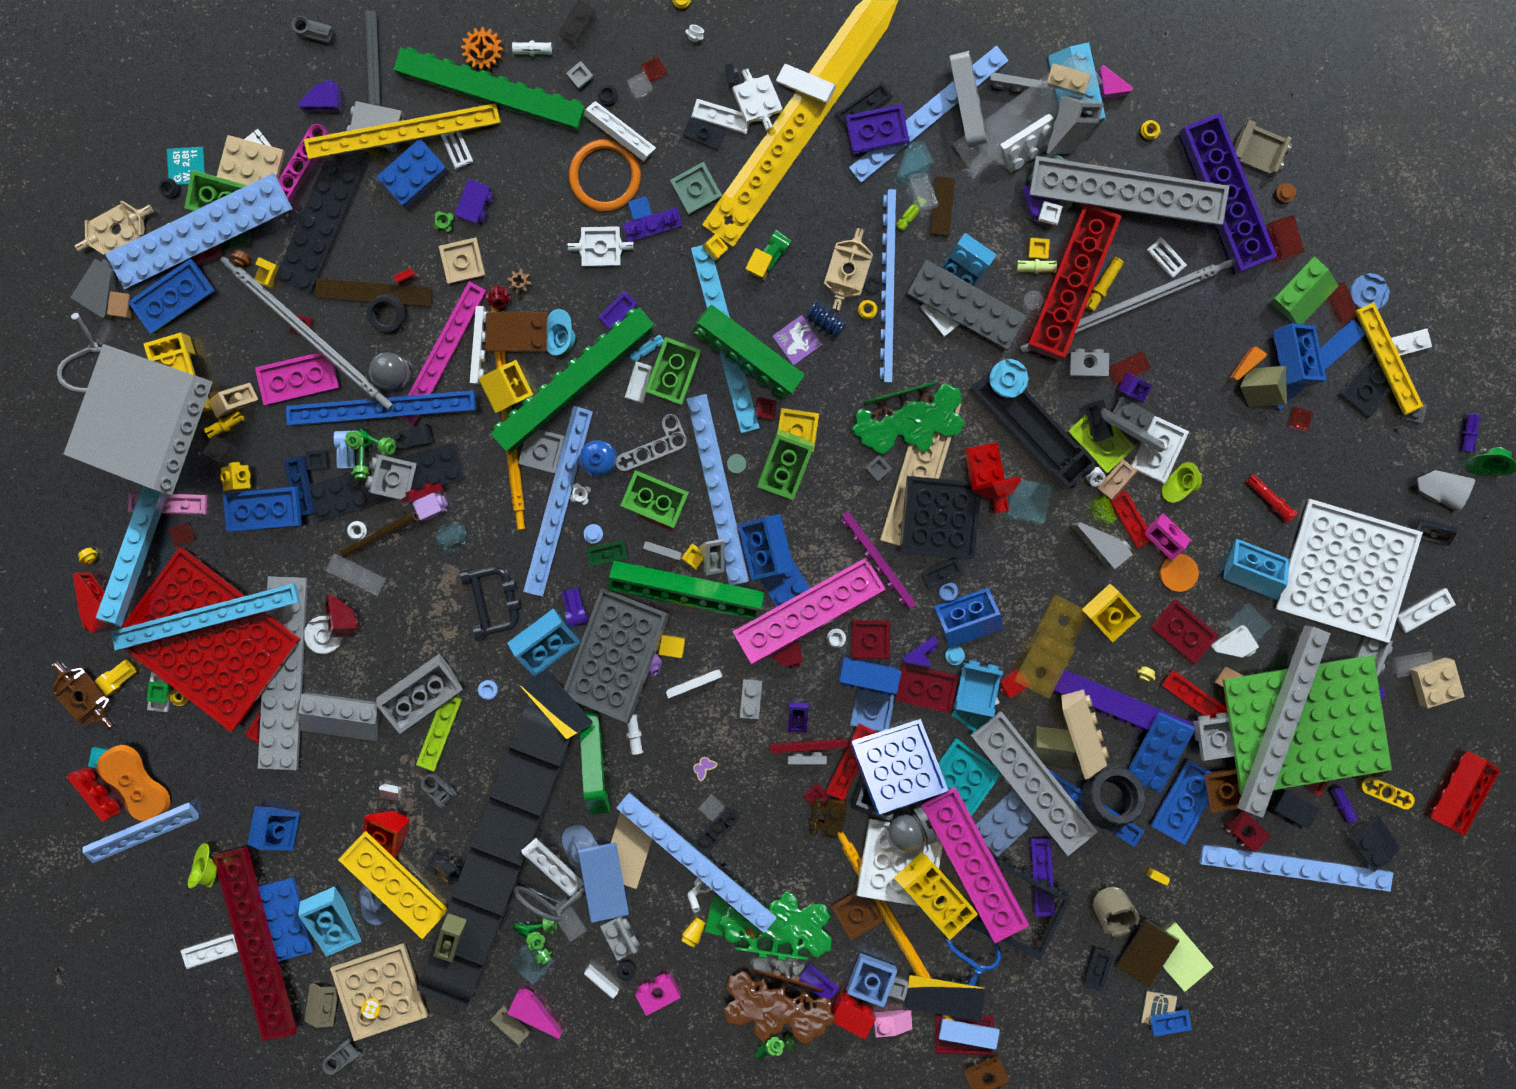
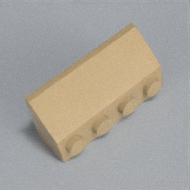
M1080 690L1062 695V708L1084 778L1089 779L1107 766L1106 758H1109L1107 748L1102 747L1101 741H1104L1101 730H1097L1095 724H1098L1095 712L1091 713L1090 707H1092L1090 695L1086 696L1085 691Z

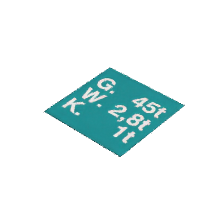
M203 147L167 149L168 178L175 180L178 185L189 184L191 170L205 173Z

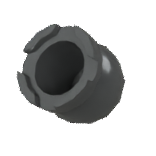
M380 353L369 364L368 373L370 380L375 386L384 391H399L405 388L410 381L411 370L407 361L395 353Z
M921 807L913 809L912 816L906 814L897 816L890 822L887 828V839L891 847L897 852H915L921 847L923 841L928 845L936 841L933 828L928 829L925 821L929 819Z

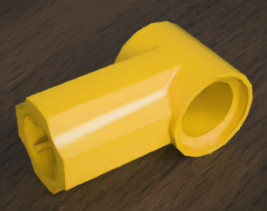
M124 660L111 671H107L98 677L95 683L108 697L137 672L132 663Z

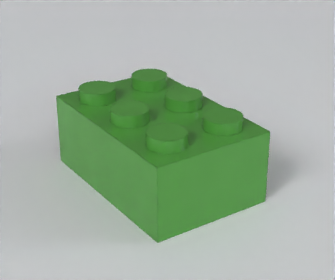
M665 337L645 392L683 406L702 350Z
M778 429L757 487L794 500L813 451L814 442Z

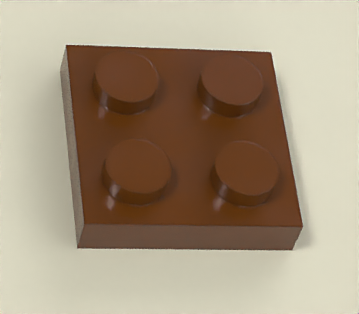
M856 892L831 906L850 940L884 921L872 899L857 896Z

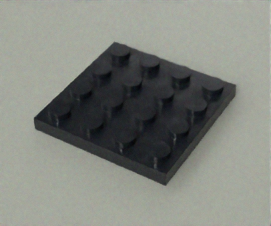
M907 476L899 552L974 559L981 496L972 490L971 482Z

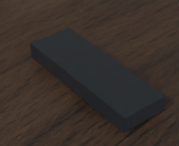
M881 81L836 112L835 116L843 128L847 130L845 116L876 110L892 99L893 96L883 81Z

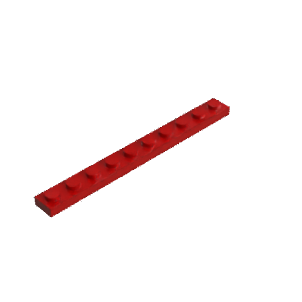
M1171 670L1161 686L1202 715L1210 716V719L1216 718L1218 713H1227V708L1174 670ZM1330 781L1303 786L1317 796H1320Z

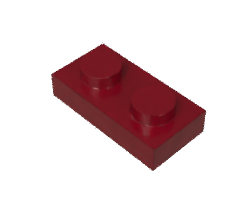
M429 483L422 486L420 491L413 489L406 492V497L400 501L402 506L405 507L427 495L439 493L443 488L440 483L436 485Z

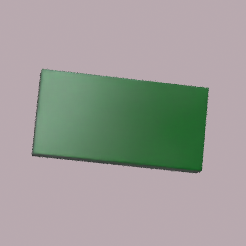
M713 894L704 932L723 936L725 929L719 922L722 916L727 915V909L731 905L718 894Z

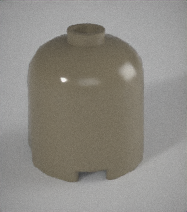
M1107 887L1098 892L1094 897L1093 908L1104 933H1110L1113 937L1123 936L1130 932L1129 928L1134 924L1138 925L1139 914L1128 895L1121 888Z

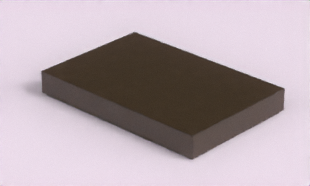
M1145 919L1115 966L1117 969L1150 987L1179 943V938Z

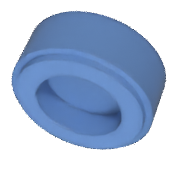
M946 582L940 585L938 593L943 600L952 601L958 595V588L954 583Z

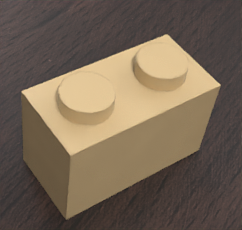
M1053 63L1047 80V86L1085 97L1091 74Z

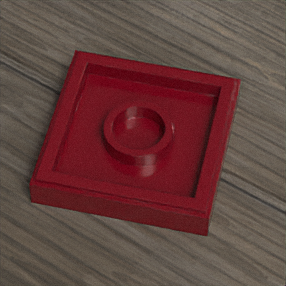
M852 620L851 658L890 659V621Z

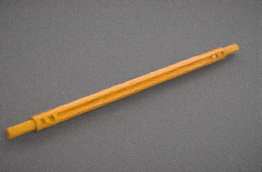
M491 306V312H499V309ZM494 351L496 369L506 365V352ZM512 406L501 411L503 423L508 419L507 415L513 411ZM516 449L510 455L506 452L513 511L516 514L517 530L525 529L523 510L525 509L520 467L518 464V451Z
M843 832L842 834L838 833L839 841L843 846L842 850L859 877L862 859ZM871 898L918 977L932 979L887 902ZM942 1015L947 1020H953L952 1016Z

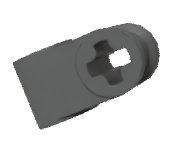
M428 773L421 781L423 791L442 809L446 807V804L453 797L457 796L455 790L446 784L436 773ZM426 779H433L435 786L429 787L426 784Z
M349 1038L323 1061L322 1069L326 1074H335L361 1054L350 1044L351 1040ZM328 1060H334L337 1063V1067H331L328 1064Z

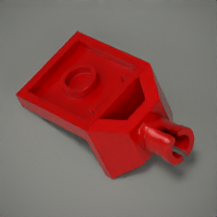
M998 443L965 448L972 490L984 499L992 498L995 513L1009 511L1007 495L1014 493L1021 482V476L1005 480Z

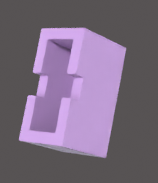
M432 493L412 502L420 520H429L447 512V500L444 495L441 496L438 493Z

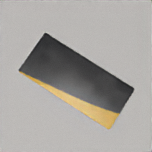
M545 669L520 684V687L566 739L593 723L548 670Z
M910 975L906 1008L981 1021L985 988Z

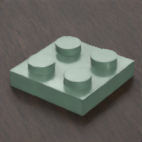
M704 162L670 180L688 215L722 197Z

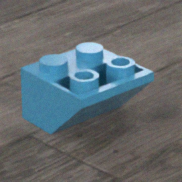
M965 233L941 268L975 287L997 254Z

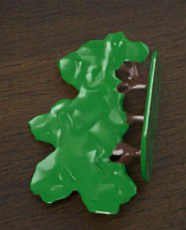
M936 381L864 401V404L878 402L880 406L874 412H871L869 409L858 410L856 414L857 424L852 428V431L856 436L861 437L862 444L873 448L875 452L884 455L893 447L898 435H903L906 443L917 445V448L925 453L933 444L932 439L935 431L943 434L945 437L958 435L962 431L961 427L965 421L959 414L954 413V409L962 402L960 389L953 388L945 383L940 386L936 393H928L926 388L936 385ZM921 389L922 395L919 402L907 400L906 393ZM900 395L903 401L902 408L895 411L887 407V399ZM928 398H932L933 402L929 403ZM882 410H884L885 416L883 420L877 421L879 413L881 414ZM887 411H890L892 415H887ZM875 414L874 420L871 419V415Z

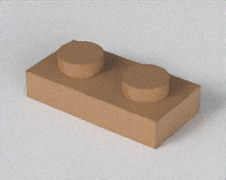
M1122 459L1097 488L1114 501L1138 474V471Z

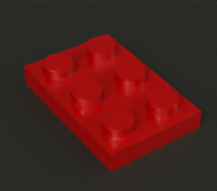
M83 768L70 773L67 779L102 822L115 818L121 813L119 804L108 796L107 789L96 781V776L90 769Z

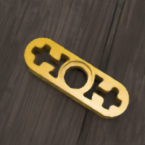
M1365 776L1359 782L1360 790L1368 795L1402 809H1410L1414 805V797L1409 792L1370 776ZM1371 781L1372 785L1378 787L1377 791L1371 788L1367 790L1365 783H1370ZM1386 787L1391 789V795L1388 798L1382 796V791ZM1396 796L1406 797L1408 802L1403 803L1396 799Z

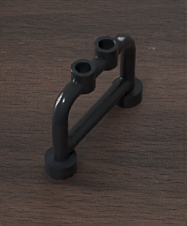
M490 567L469 572L468 569L460 570L463 586L468 584L472 586L480 625L473 627L476 642L484 640L486 635L512 629L518 620L517 610H521L519 600L514 599L513 592L516 591L514 580L510 581L507 572L500 567ZM497 574L502 579L510 620L507 623L489 627L478 578Z

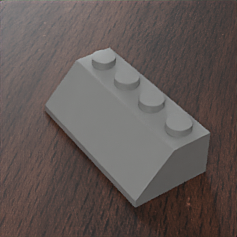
M438 654L378 696L376 705L397 732L401 734L462 691L463 688L450 666Z
M308 692L301 694L298 713L300 731L377 741L381 710L377 707L376 702Z

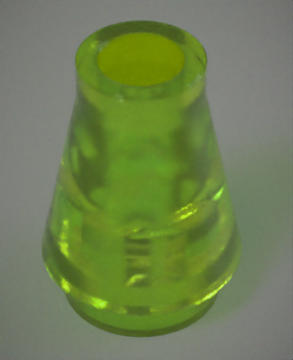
M1101 495L1092 501V508L1107 524H1111L1117 519L1109 497L1106 498L1105 495Z

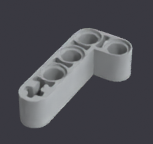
M672 414L666 415L662 420L666 436L619 455L616 461L617 468L627 472L684 449L687 445V438L679 419ZM670 418L676 420V426L672 429L666 427V421ZM676 436L683 438L684 442L681 446L673 444V439ZM663 443L666 446L664 453L659 454L655 451L657 444ZM642 450L648 453V457L644 461H640L637 457L638 453ZM633 454L637 464L634 465V462L631 461L627 464V468L623 465L620 466L622 458L626 460L632 459L630 455Z

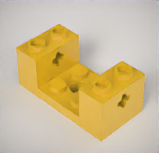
M178 333L144 343L148 360L195 375L190 356L195 355V351L189 335ZM208 396L202 412L212 409L208 402Z
M923 852L916 856L894 877L949 940L978 915ZM944 896L943 902L936 904L937 898Z

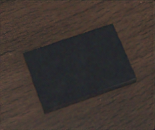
M1372 351L1338 394L1366 418H1370L1392 391L1374 351Z

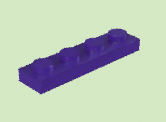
M1051 838L1031 839L1033 876L1039 880L1044 878L1050 881L1051 886L1054 887ZM1034 885L1036 916H1055L1054 895Z

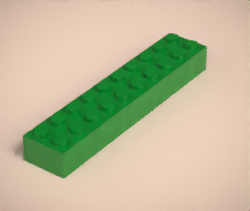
M640 307L636 310L632 308L625 314L626 318L622 322L617 321L614 323L607 335L605 333L600 335L593 347H586L581 352L582 356L579 359H572L566 365L567 369L562 373L561 371L557 372L551 378L553 380L548 385L543 384L537 390V395L533 398L530 396L522 402L523 407L518 411L516 409L511 411L504 423L499 422L492 428L493 432L491 435L509 455L654 331V323Z

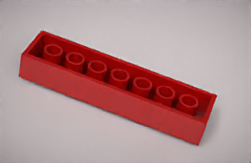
M1084 204L1027 349L1061 362L1064 361L1121 215L1097 206Z

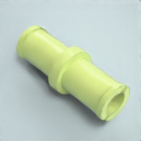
M1035 259V261L1018 260L1017 273H1056L1057 261H1039V259Z

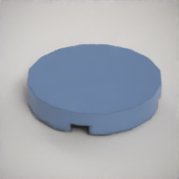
M1377 274L1361 275L1354 280L1350 287L1349 295L1351 302L1357 309L1371 303H1375L1377 309H1380L1389 299V287H1387L1384 278Z

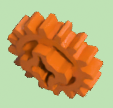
M481 27V31L478 32L474 28V34L468 32L469 38H463V42L466 45H462L461 49L466 52L462 53V56L467 58L466 62L468 65L472 63L473 69L479 66L480 70H484V66H487L490 70L492 63L495 66L498 65L496 59L502 60L499 53L504 52V50L499 46L503 43L501 40H497L499 38L497 33L492 35L491 29L485 32L484 27ZM487 38L491 39L494 42V45L492 43H488ZM483 44H484V46H485L486 49H483V52H482V55H481V52L479 51V49H482V46H483ZM470 53L476 54L478 60L474 59Z

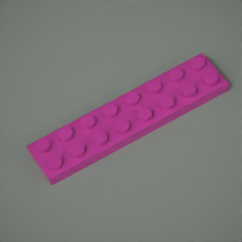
M865 558L734 630L733 634L753 666L886 592V589L868 559Z
M956 786L949 789L948 792L922 803L921 806L994 943L1028 927L1030 924Z

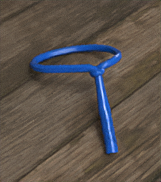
M968 923L964 928H972L984 933L992 941L996 949L995 963L991 966H982L960 953L953 946L951 940L946 937V943L950 951L974 968L975 974L968 985L975 986L979 975H982L983 971L993 970L999 965L1001 950L998 942L994 943L991 935Z

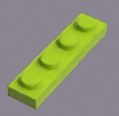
M453 696L437 708L416 765L433 772L436 770L461 705V698Z

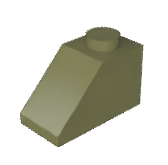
M448 913L439 934L434 957L452 963L465 928L466 919Z

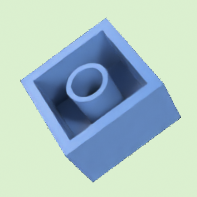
M859 953L846 988L847 994L884 1007L897 973L896 966Z

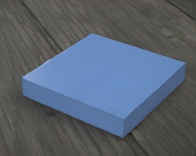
M857 688L850 726L857 727L858 723H861L879 732L888 730L895 695L886 696L877 691L867 692Z

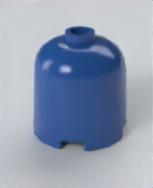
M595 440L585 444L581 449L579 462L583 471L590 477L597 479L606 478L617 468L618 453L608 442Z

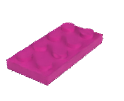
M320 352L255 368L265 406L340 388L335 365Z

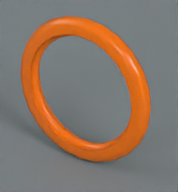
M599 139L584 145L573 157L569 168V183L575 197L583 205L597 211H613L628 204L638 191L641 181V170L634 153L618 141L610 139ZM599 149L617 151L627 160L631 169V182L627 191L618 199L610 202H600L588 197L583 192L578 180V171L583 159L589 153Z

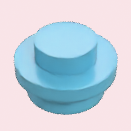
M953 646L947 649L945 657L950 664L958 665L963 662L965 654L962 648Z

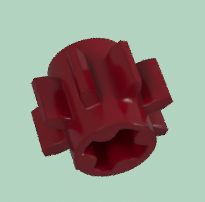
M500 285L490 287V292H486L488 306H492L495 309L505 308L506 302H510L508 289H504Z

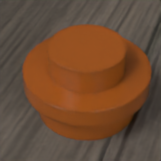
M1281 184L1277 188L1276 196L1281 202H1290L1296 196V189L1292 184Z
M234 250V253H231L230 258L233 264L241 267L249 264L248 254L239 250Z

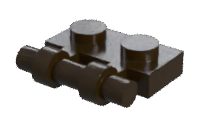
M815 798L814 804L811 806L812 819L808 825L810 828L809 835L816 836L817 830L823 829L822 837L839 839L838 833L842 834L847 801L828 798L827 805H822V799ZM821 813L825 814L824 821L819 820Z

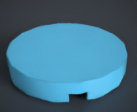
M1006 359L997 363L989 376L993 391L1005 398H1012L1021 394L1027 387L1029 380L1025 366L1013 359Z

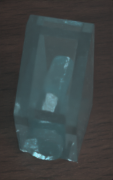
M915 141L908 145L896 176L897 181L932 166L934 161L924 141L920 143Z

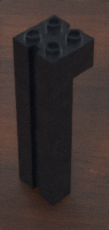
M992 367L969 388L971 392L1062 489L1075 488L1081 482L1079 478L1082 475H1089L1095 469L1094 464L1097 461L1082 445L1078 446L1026 389L1021 394L1012 398L1001 397L995 393L989 379Z

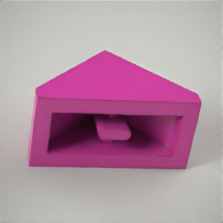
M1102 65L1097 72L1101 99L1128 96L1133 90L1131 85L1105 65Z

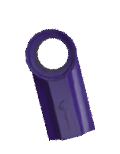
M579 589L562 591L568 627L572 628L588 624Z

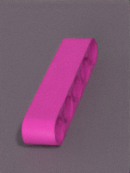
M314 124L309 128L278 180L290 205L318 158L308 160V156L305 154L304 139L315 137L318 131H323L322 136L329 135V132L322 125ZM303 164V169L300 172H296V166ZM289 180H293V186L286 188V183Z

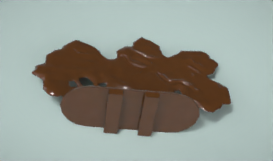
M752 969V972L762 976V979L757 982L752 981L748 973L744 971L737 973L735 976H729L726 989L735 1000L723 1009L726 1020L730 1024L741 1026L753 1020L755 1023L754 1033L762 1042L769 1039L771 1034L776 1035L780 1033L784 1024H790L794 1037L803 1045L812 1042L814 1038L825 1034L826 1027L832 1025L836 1019L831 1013L832 1003L829 998L821 997L814 1001L808 995L809 990L823 993L825 990L806 984L799 977L792 976L791 979H788L783 973L775 970L771 974ZM767 978L782 982L781 988L769 990L767 988ZM787 984L800 987L801 995L795 999L786 997L784 992ZM756 986H760L759 991L755 990ZM804 998L806 999L805 1002L809 1001L810 1010L804 1008ZM813 1003L817 1004L816 1008H813Z

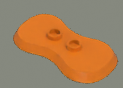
M118 745L101 755L97 761L98 774L105 783L120 793L126 810L133 819L138 822H144L165 813L169 809V793L162 785L148 776L143 767L141 757L136 750L127 745Z

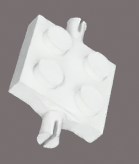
M744 69L741 73L745 82L732 88L746 124L762 121L765 130H771L773 126L769 118L774 114L782 112V106L769 75L752 79L749 69H746V71Z
M581 227L579 243H568V251H580L582 267L621 266L620 256L622 250H634L633 242L621 241L620 227Z

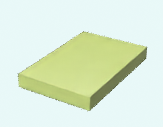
M1173 923L1165 931L1179 938V943L1163 967L1185 992L1208 973L1213 966L1177 923Z

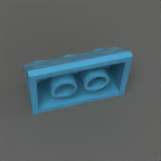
M1236 539L1225 565L1223 579L1277 600L1288 585L1290 559Z
M553 608L510 640L508 645L519 662L535 676L577 646L580 641L564 619Z

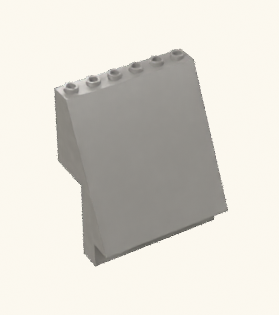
M103 344L64 455L148 488L172 495L213 382Z

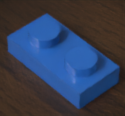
M1187 1009L1149 1016L1154 1037L1192 1030L1190 1015Z

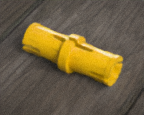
M236 410L225 418H219L218 422L204 430L205 433H209L207 436L212 439L224 431H229L230 427L245 419L243 416H239L242 413Z

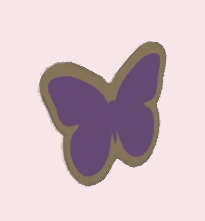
M702 757L700 763L695 764L693 767L698 780L703 781L707 770L716 768L717 762L707 757Z

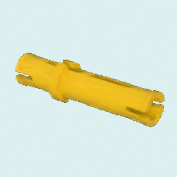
M1113 257L1096 287H1093V292L1085 308L1095 312L1102 298L1106 297L1108 288L1124 265L1123 260Z

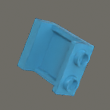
M969 660V663H963L954 708L994 717V706L1003 671L999 670V666L988 664V667L980 666L981 662Z

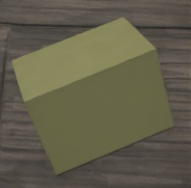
M1286 366L1252 368L1246 373L1240 387L1249 407L1287 405Z
M1036 726L1033 752L1045 766L1070 768L1075 754V747L1069 730Z

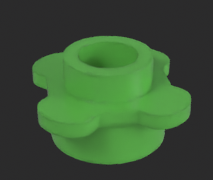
M436 212L435 223L433 224L434 229H443L446 232H450L454 216L451 213Z

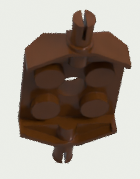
M58 661L55 662L51 667L58 674V678L53 686V695L80 725L96 721L100 722L106 730L110 729L113 724L106 718V713L112 698L106 697L84 671L85 667L67 671ZM78 691L84 694L82 702L77 701L75 697Z

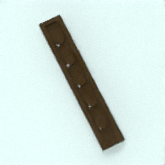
M316 278L315 298L371 302L379 295L390 294L399 298L403 305L431 307V287Z

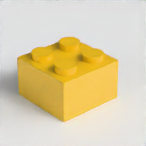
M1111 584L1082 609L1112 642L1141 617L1125 597Z

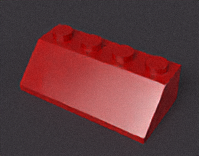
M1467 751L1460 758L1457 770L1452 773L1449 785L1442 791L1438 805L1432 810L1431 819L1465 837L1501 770L1488 760Z

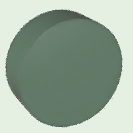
M739 454L730 456L727 461L728 469L736 474L743 472L746 468L745 458Z

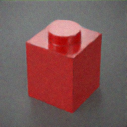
M1015 669L1000 679L998 689L1003 696L1007 695L1009 698H1012L1030 685L1021 671Z

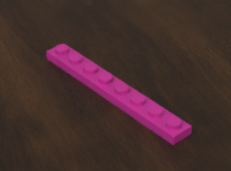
M470 281L468 282L408 396L433 393L475 315L476 306H479L487 292L485 289ZM421 415L398 418L415 426Z

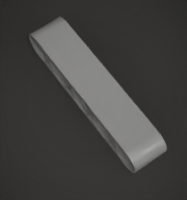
M965 51L950 55L967 145L972 147L988 143L970 52Z

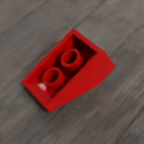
M90 572L74 573L73 578L79 616L83 621L82 626L90 633L105 632L113 625L96 618L105 592Z

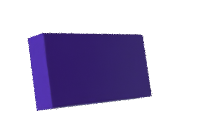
M624 291L598 319L611 331L610 327L617 321L622 322L626 318L625 314L632 308L635 309L638 303Z
M810 963L799 975V978L804 983L825 990L823 993L813 991L820 998L826 997L831 1000L839 990V986Z

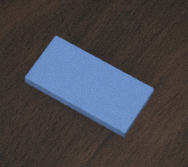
M616 842L578 850L591 923L629 915Z

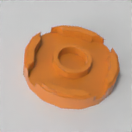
M1179 554L1173 560L1167 557L1163 561L1159 575L1165 587L1172 591L1182 592L1189 590L1195 585L1198 580L1199 571L1197 564L1191 557Z

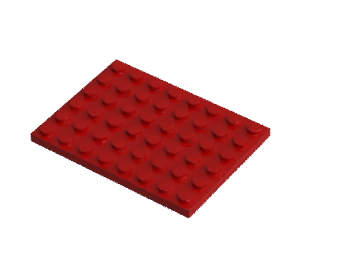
M179 547L120 629L233 600L245 595L184 548ZM262 612L124 648V650L227 730L234 732L300 642L301 638L269 613Z

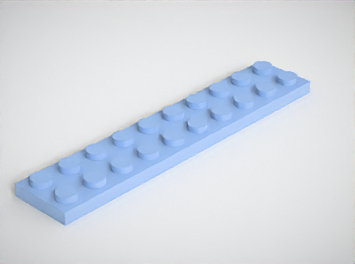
M272 173L105 255L111 263L124 289H127L292 210V207L275 173Z

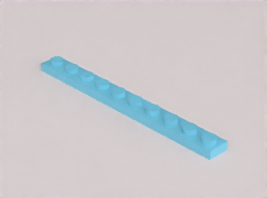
M703 245L691 248L707 308L712 304L729 317L714 260L702 247ZM719 351L741 433L760 429L757 417H754L755 409L745 373L740 369L741 366L735 362H729L725 358V354Z
M290 584L111 631L114 649L120 650L300 603L296 584Z

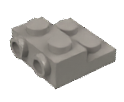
M376 454V457H372L370 461V469L373 470L371 477L367 476L365 487L368 488L367 492L396 499L406 497L405 493L411 490L417 463Z
M1218 713L1216 718L1211 719L1210 716H1199L1198 721H1193L1195 740L1199 741L1201 760L1206 761L1235 756L1228 713Z

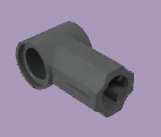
M297 16L292 20V29L298 37L329 44L332 36V26L307 20L303 16ZM300 24H306L304 30H297Z

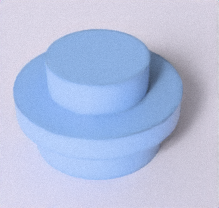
M591 524L584 530V538L589 543H598L603 537V531L598 525Z

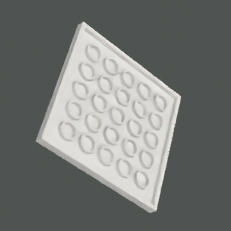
M1308 499L1289 561L1288 585L1279 596L1275 609L1389 643L1423 532Z

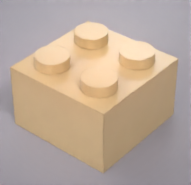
M1442 658L1409 669L1419 705L1431 708L1465 697L1454 660Z

